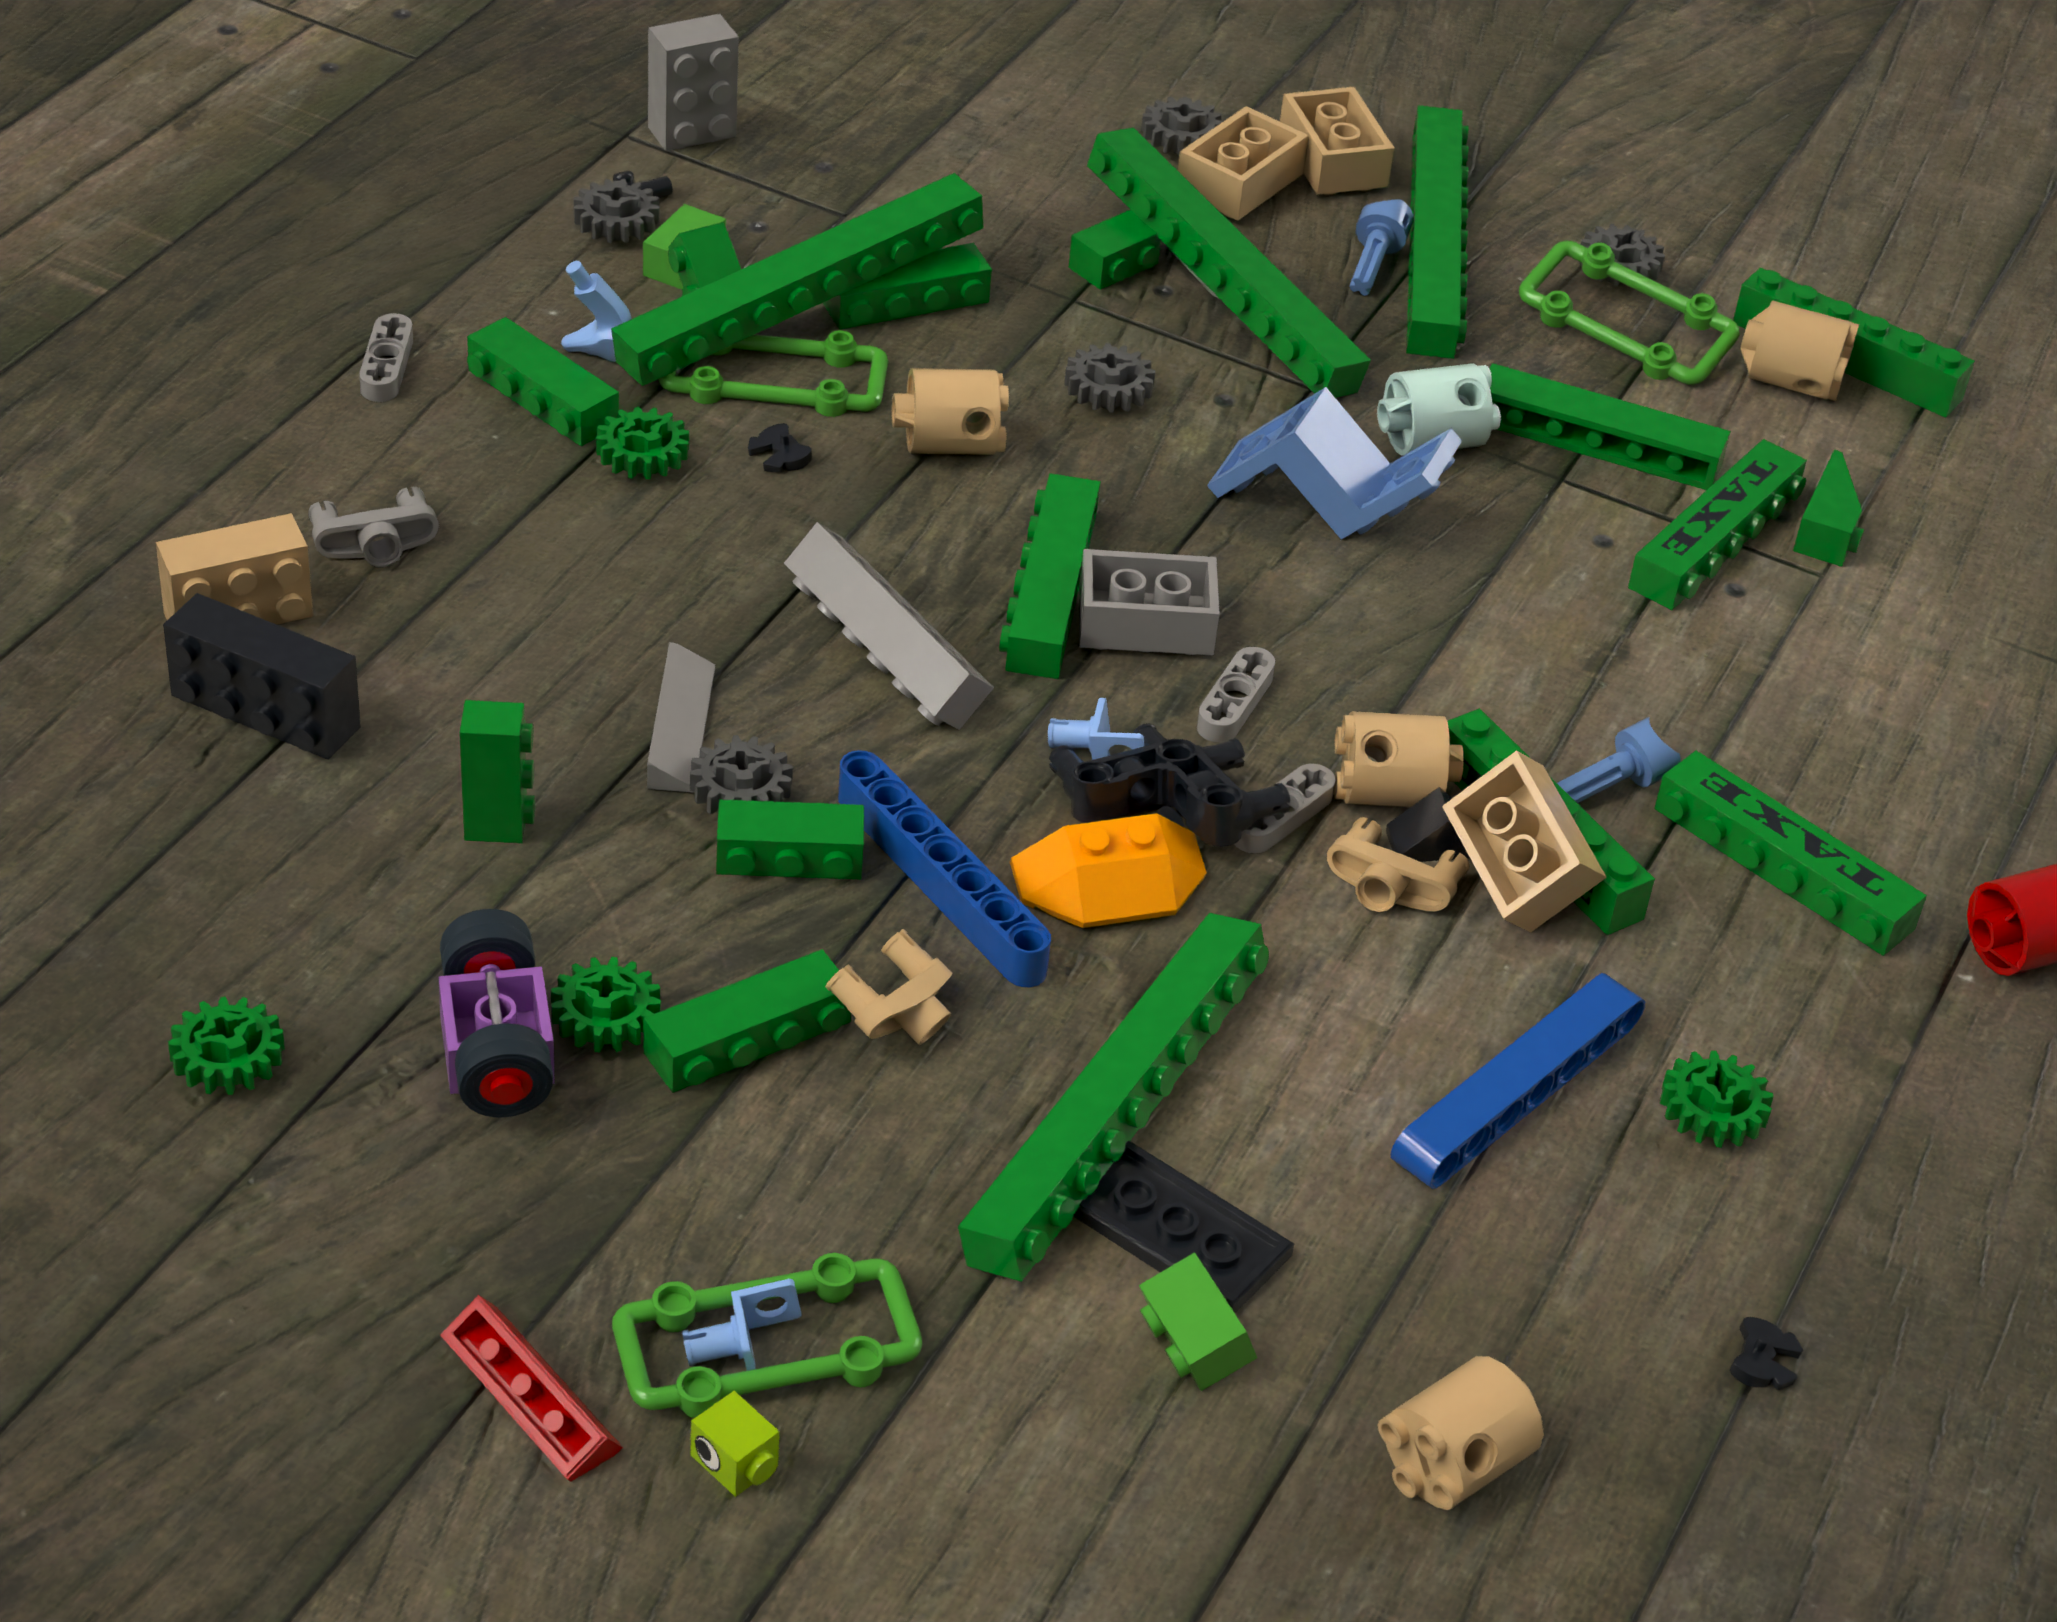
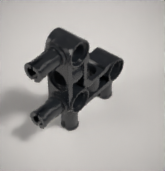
M1146 723L1138 726L1133 732L1143 735L1145 745L1143 747L1084 762L1075 754L1070 746L1063 745L1055 748L1049 757V760L1052 762L1049 764L1051 770L1063 780L1064 792L1071 799V813L1073 817L1084 823L1118 818L1128 815L1129 811L1155 804H1166L1177 809L1186 819L1188 828L1198 835L1203 842L1212 846L1224 847L1237 843L1241 839L1242 831L1248 830L1255 821L1275 814L1287 813L1290 810V806L1287 804L1290 803V795L1284 784L1277 783L1271 787L1246 792L1241 790L1223 772L1244 766L1245 761L1242 759L1245 757L1244 749L1236 738L1216 745L1201 747L1185 739L1174 738L1167 740L1158 732L1154 725Z

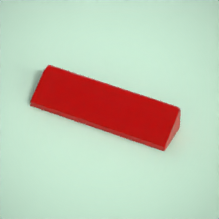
M478 1295L440 1334L445 1342L570 1482L614 1457L623 1448L507 1317L482 1296Z

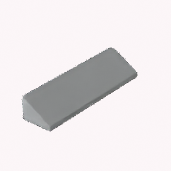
M669 642L649 751L647 789L695 793L690 791L692 758H699L700 748L703 745L715 664L673 642Z

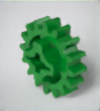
M635 407L634 411L629 413L621 409L618 410L617 419L607 416L605 417V425H598L596 455L601 456V464L603 466L612 464V473L617 474L623 470L628 471V478L631 479L637 473H643L646 480L651 479L652 474L656 473L665 477L668 476V467L679 470L681 468V460H688L689 430H684L683 420L673 422V413L671 412L658 415L657 408L654 407L649 413H643L640 407Z
M594 957L590 959V967L586 969L577 963L571 965L572 977L560 974L557 977L558 987L551 988L552 1024H559V1035L562 1038L574 1034L575 1046L578 1048L585 1045L587 1041L592 1042L594 1051L599 1053L603 1049L604 1044H611L616 1052L622 1051V1042L626 1040L637 1046L641 1044V1032L644 1033V1018L661 1011L659 984H652V973L650 971L637 974V963L634 961L628 963L625 967L618 966L617 957H611L608 965H601L599 960Z
M226 996L220 997L218 1006L211 1007L208 1003L202 1001L199 1002L200 1013L194 1014L184 1011L182 1013L183 1025H172V1039L168 1040L170 1061L173 1062L174 1073L176 1076L186 1075V1083L190 1088L203 1082L206 1094H212L217 1086H225V1091L228 1095H233L235 1085L243 1084L249 1090L255 1089L254 1078L258 1076L269 1080L272 1078L271 1066L282 1065V1051L285 1050L283 1029L279 1027L277 1015L267 1016L266 1005L263 1003L250 1009L248 1008V998L242 997L236 1005H229Z
M1711 1050L1709 1059H1703L1695 1051L1691 1052L1689 1062L1678 1058L1675 1060L1673 1070L1667 1069L1661 1088L1660 1104L1667 1106L1665 1112L1667 1120H1680L1677 1129L1679 1133L1682 1134L1689 1130L1696 1132L1695 1142L1701 1143L1706 1137L1713 1138L1716 1147L1722 1148L1724 1139H1730L1738 1147L1742 1146L1745 1135L1755 1140L1759 1136L1760 1129L1767 1126L1774 1097L1773 1093L1765 1091L1768 1080L1766 1077L1754 1078L1755 1066L1752 1064L1746 1065L1743 1068L1736 1065L1737 1056L1733 1054L1727 1061L1720 1060L1717 1051Z

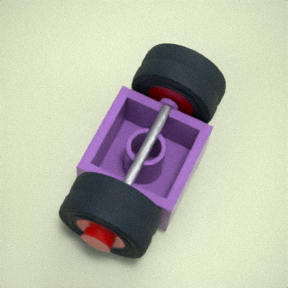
M481 909L466 913L448 925L443 932L440 942L444 975L438 976L440 1016L450 1094L459 1093L462 1101L468 1108L484 1116L503 1118L521 1115L539 1106L548 1097L554 1084V1041L542 967H535L532 935L528 926L520 917L499 909Z

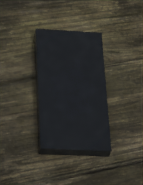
M1127 1141L1121 1158L1118 1161H1112L1113 1164L1100 1179L1096 1190L1088 1195L1085 1200H1082L1079 1204L1080 1207L1073 1215L1082 1223L1159 1272L1164 1271L1195 1252L1234 1313L1293 1255V1242L1131 1141Z

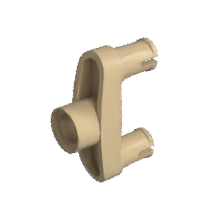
M1365 817L1357 819L1346 835H1341L1329 848L1327 862L1331 870L1338 877L1355 886L1358 900L1364 907L1376 912L1388 911L1394 904L1435 912L1442 910L1453 899L1457 892L1458 882L1469 870L1468 859L1461 853L1457 855L1453 862H1450L1455 854L1453 850L1445 851L1433 868L1400 853L1375 845L1381 839L1382 829L1374 820L1363 829L1368 821V818Z
M902 929L886 942L881 952L887 955L902 970V973L909 979L908 982L888 996L884 994L878 995L848 964L828 981L826 988L856 1017L854 1023L869 1038H879L903 1028L918 1045H921L930 1039L947 1022L952 1014L935 995L953 973L939 958L933 959L907 934L908 932L905 929Z

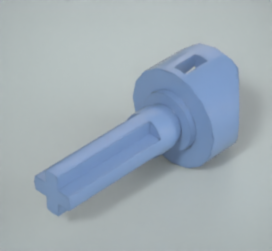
M1401 199L1376 202L1363 207L1355 232L1358 240L1363 244L1364 250L1349 286L1352 292L1360 291L1362 296L1368 295L1384 254H1393L1400 251L1406 244L1414 216L1411 208Z
M1647 717L1617 733L1615 737L1616 753L1557 784L1579 803L1628 777L1641 787H1649L1662 780L1663 774L1681 762L1679 753L1658 737L1650 726V717Z

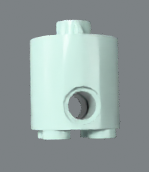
M1472 363L1391 374L1385 385L1384 399L1378 403L1377 417L1382 432L1388 433L1390 443L1395 451L1404 456L1450 428L1462 440L1457 449L1485 445L1490 437L1491 430L1498 429L1501 422L1499 408L1496 404H1492L1490 391L1492 377L1490 369L1486 365L1477 366Z

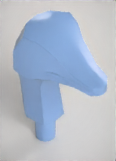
M573 261L567 266L566 272L575 283L574 294L593 313L595 320L580 330L566 335L562 339L561 345L568 352H583L601 357L610 362H616L611 328L631 320L630 311L598 273L589 275L580 261Z

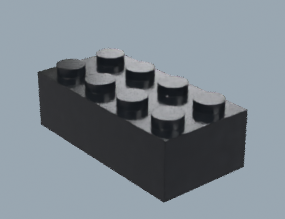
M196 593L163 624L171 696L328 760L360 729L356 656L199 593Z

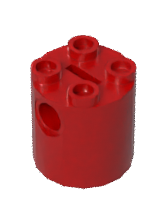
M2057 864L1985 882L1977 886L1969 898L1967 920L1970 937L1982 961L1995 973L2011 976L2057 963Z

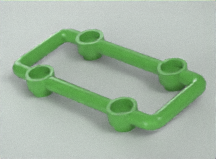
M1573 241L1557 243L1523 280L1519 287L1520 298L1527 305L1540 311V318L1543 323L1550 327L1569 325L1642 362L1644 373L1650 378L1657 380L1672 377L1688 385L1701 383L1709 376L1740 336L1739 327L1736 322L1718 313V306L1713 297L1700 293L1690 299L1615 262L1613 251L1605 243H1594L1589 248ZM1568 256L1582 263V270L1588 277L1593 279L1611 277L1684 313V321L1690 328L1707 330L1712 327L1723 334L1698 364L1691 369L1676 362V353L1669 344L1658 342L1649 348L1573 310V302L1567 293L1552 291L1545 296L1536 290L1558 264Z
M842 330L830 333L829 338L825 341L754 334L712 354L724 355L733 349L822 357L827 364L839 368L851 366L856 361L871 362L866 395L848 393L844 384L836 379L822 381L816 390L723 381L719 371L710 366L697 368L691 377L675 376V371L658 379L660 385L667 391L690 394L694 401L701 404H713L720 401L722 397L813 406L821 415L836 417L844 414L847 410L871 411L880 405L883 398L888 357L878 347L857 345L852 334Z
M828 1253L820 1256L814 1262L812 1270L694 1291L689 1285L682 1282H667L660 1285L654 1291L652 1299L625 1304L616 1311L612 1319L614 1337L633 1401L640 1407L648 1410H662L679 1406L686 1415L692 1418H696L733 1391L741 1395L836 1376H843L852 1386L867 1387L881 1376L884 1367L912 1361L919 1355L922 1348V1336L901 1275L896 1266L880 1258L853 1262L848 1256L840 1253ZM786 1279L794 1280L797 1294L815 1291L823 1301L828 1303H838L845 1300L853 1292L856 1283L879 1280L900 1342L881 1345L873 1338L856 1336L845 1341L838 1354L721 1376L710 1368L696 1366L683 1371L679 1375L676 1384L652 1388L634 1324L655 1320L665 1331L680 1332L693 1322L698 1312L733 1306L731 1292ZM774 1296V1297H768V1298H765V1299H763V1300H769V1299L780 1298V1297H776V1296Z

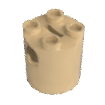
M1772 300L1768 308L1754 318L1749 319L1740 351L1747 366L1749 378L1826 400L1836 401L1859 325Z
M911 368L908 375L907 393L893 394L892 425L895 428H906L907 446L910 453L995 455L996 452H1005L1006 428L1001 426L1000 411L1008 410V386L1003 385V374L997 373L996 370Z
M1352 711L1349 715L1343 716L1342 727L1337 726L1335 754H1341L1343 757L1341 772L1336 771L1334 798L1344 800L1345 804L1412 807L1438 787L1446 792L1447 782H1460L1463 772L1462 745H1450L1448 722L1445 716ZM1368 756H1370V757H1372L1373 759H1375L1376 762H1375V761H1372L1371 759H1369Z
M1488 1356L1474 1357L1397 1407L1378 1422V1431L1385 1441L1388 1452L1396 1467L1393 1469L1392 1477L1397 1488L1408 1498L1418 1495L1424 1501L1445 1510L1452 1509L1540 1448L1544 1436L1542 1418L1527 1385L1505 1364Z

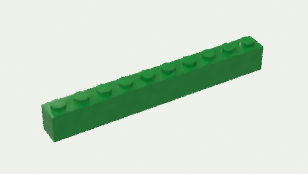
M1422 105L1417 107L1412 136L1410 208L1414 220L1409 234L1406 353L1454 359L1457 343L1464 344L1467 330V320H1465L1467 297H1465L1468 277L1465 274L1468 252H1465L1468 238V230H1466L1468 209L1466 208L1468 187H1466L1468 166L1466 165L1469 146L1466 145L1469 126L1462 125L1463 110Z
M1134 127L1097 133L1087 167L1140 220L1158 233L1157 237L1314 394L1325 387L1335 398L1358 393L1371 360Z
M955 173L950 174L611 328L615 360L641 386L649 384L983 229L982 195Z
M1208 913L959 1224L958 1230L968 1267L1022 1282L1033 1266L1044 1258L1047 1248L1063 1228L1070 1224L1082 1200H1085L1088 1195L1096 1190L1100 1179L1113 1164L1112 1161H1118L1121 1158L1127 1141H1130L1137 1131L1147 1124L1150 1114L1161 1100L1171 1093L1177 1079L1188 1065L1194 1063L1198 1052L1212 1034L1218 1032L1224 1018L1235 1004L1241 1002L1245 991L1258 974H1262L1266 969L1269 950L1264 944L1261 924Z

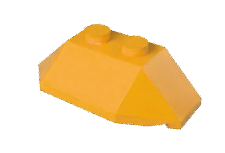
M1157 813L1063 826L1013 856L1010 860L1020 901L1024 905L1031 908L1036 906L1053 917L1081 928L1176 915L1207 874L1195 833Z

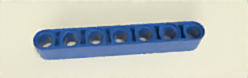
M859 750L844 755L840 761L839 804L864 805V831L1009 982L1020 987H1034L1041 984L1048 973L1051 934L1048 929L878 756L868 751Z
M1599 974L1408 1125L1396 1139L1390 1158L1430 1188H1438L1628 1034L1642 1016L1645 1009V1000L1607 974Z

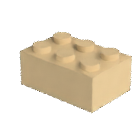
M1355 87L1284 94L1280 122L1309 135L1303 173L1317 195H1334L1337 192L1369 191L1374 188L1388 187L1394 146Z
M1245 106L1181 150L1178 171L1219 212L1228 218L1238 221L1303 174L1309 135Z
M292 513L156 542L163 610L167 620L196 593L276 625L313 617L308 546Z
M1517 750L1442 806L1503 919L1529 932L1534 931L1606 878L1604 871L1544 766Z

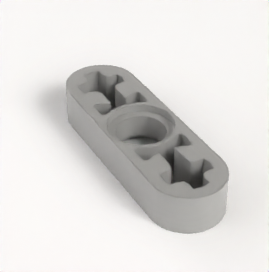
M396 313L380 316L374 323L359 373L361 395L367 400L385 402L395 398L399 393L413 345L412 321L405 315ZM393 356L394 358L382 359L378 357Z
M1246 647L1236 653L1199 708L1197 731L1203 738L1217 743L1227 742L1235 738L1272 683L1275 658L1269 651L1259 647ZM1246 671H1247V672L1252 671L1251 676L1247 675V674H1246ZM1239 691L1247 696L1237 698L1229 696L1225 692ZM1221 712L1227 714L1226 717L1220 718Z
M1305 764L1287 775L1278 783L1284 784L1290 795V803L1287 804L1292 806L1295 811L1279 813L1255 821L1248 830L1242 831L1241 839L1234 845L1248 853H1262L1273 847L1331 803L1336 781L1333 772L1319 764Z

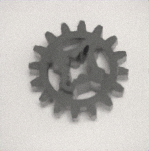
M1168 97L1167 103L1156 100L1154 107H1146V111L1143 113L1141 131L1144 132L1143 137L1146 140H1151L1153 147L1163 146L1164 153L1174 150L1173 153L1179 156L1181 150L1224 121H1222L1221 113H1214V106H1201L1202 100L1192 103V99L1187 97L1179 98V101Z
M605 179L604 185L600 186L592 182L590 183V190L580 189L579 197H574L575 225H580V232L582 233L592 231V239L595 240L601 236H605L609 243L620 241V239L627 243L630 236L643 239L644 231L653 233L655 225L660 222L659 198L653 196L651 188L641 190V183L639 182L630 186L627 185L626 179L613 181V183L611 180Z
M1610 224L1606 230L1596 226L1595 232L1587 231L1585 238L1581 240V245L1587 248L1594 243L1607 244L1615 255V262L1649 279L1657 280L1659 272L1662 271L1665 258L1663 254L1664 246L1656 245L1657 238L1655 236L1644 237L1645 230L1630 228L1629 225H1625L1623 229H1618L1614 224ZM1611 277L1598 279L1600 282L1612 283L1613 286L1620 284L1619 281Z
M1106 343L1103 349H1099L1092 344L1089 345V352L1078 349L1076 350L1075 357L1068 358L1064 385L1068 386L1069 396L1078 395L1077 403L1084 404L1089 401L1092 403L1093 410H1097L1102 406V408L1113 413L1116 407L1120 406L1123 410L1130 411L1131 403L1143 406L1144 398H1151L1155 370L1151 369L1150 360H1141V352L1127 353V346L1123 345L1118 349L1110 343Z
M733 735L732 743L725 744L724 741L718 738L714 740L713 750L702 746L699 758H692L690 791L695 792V802L697 804L707 802V813L709 814L719 810V799L783 802V798L791 797L793 766L787 764L786 752L775 754V744L772 742L762 747L758 745V737L755 736L748 743L742 742L738 735Z

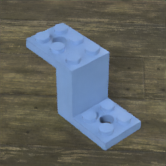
M1325 387L1239 440L1207 486L1219 498L1232 489L1236 493L1242 491L1255 479V475L1260 472L1266 476L1280 467L1338 537L1343 539L1355 531L1359 534L1367 532L1385 514L1389 517L1395 516L1408 505L1411 499L1418 496L1422 500L1431 495L1441 484L1438 480L1440 475L1455 462L1453 454L1462 440L1450 428L1401 458L1389 463Z

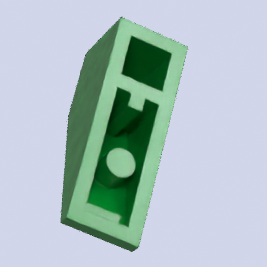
M1833 451L1804 512L1793 551L1842 567L1849 551L1857 553L1865 529L1857 527L1862 508L1845 458L1840 451Z

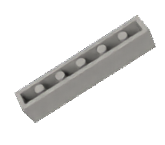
M817 522L784 562L796 575L793 583L811 598H814L816 595L821 600L817 605L818 609L834 622L838 623L841 621L845 625L841 632L858 647L863 648L866 646L870 650V653L866 656L867 659L884 673L888 674L890 671L896 677L892 684L908 698L913 700L916 697L921 702V705L917 708L918 711L933 724L939 726L944 721L960 730L993 690L994 687L842 536Z

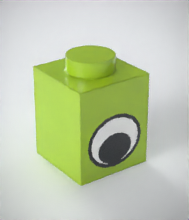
M733 1391L691 1420V1456L736 1497L751 1485L764 1483L774 1473L776 1467H778L780 1431L737 1392Z

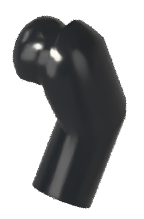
M630 170L615 173L612 178L613 181L626 179L627 185L630 186L635 183L634 174ZM667 176L641 182V190L651 188L654 197L662 198L673 193L672 183Z

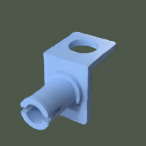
M1106 698L1098 699L1095 715L1090 720L1051 718L1048 725V744L1050 748L1063 745L1070 746L1071 748H1089L1092 760L1110 756L1109 749L1114 745H1125L1131 748V750L1145 746L1142 734L1110 732Z
M786 1279L733 1291L731 1295L735 1315L730 1316L731 1322L692 1331H682L689 1366L738 1354L739 1359H744L747 1371L756 1369L749 1329L789 1321L802 1316L794 1280ZM776 1296L786 1300L783 1306L772 1311H763L756 1308L758 1302L768 1297Z

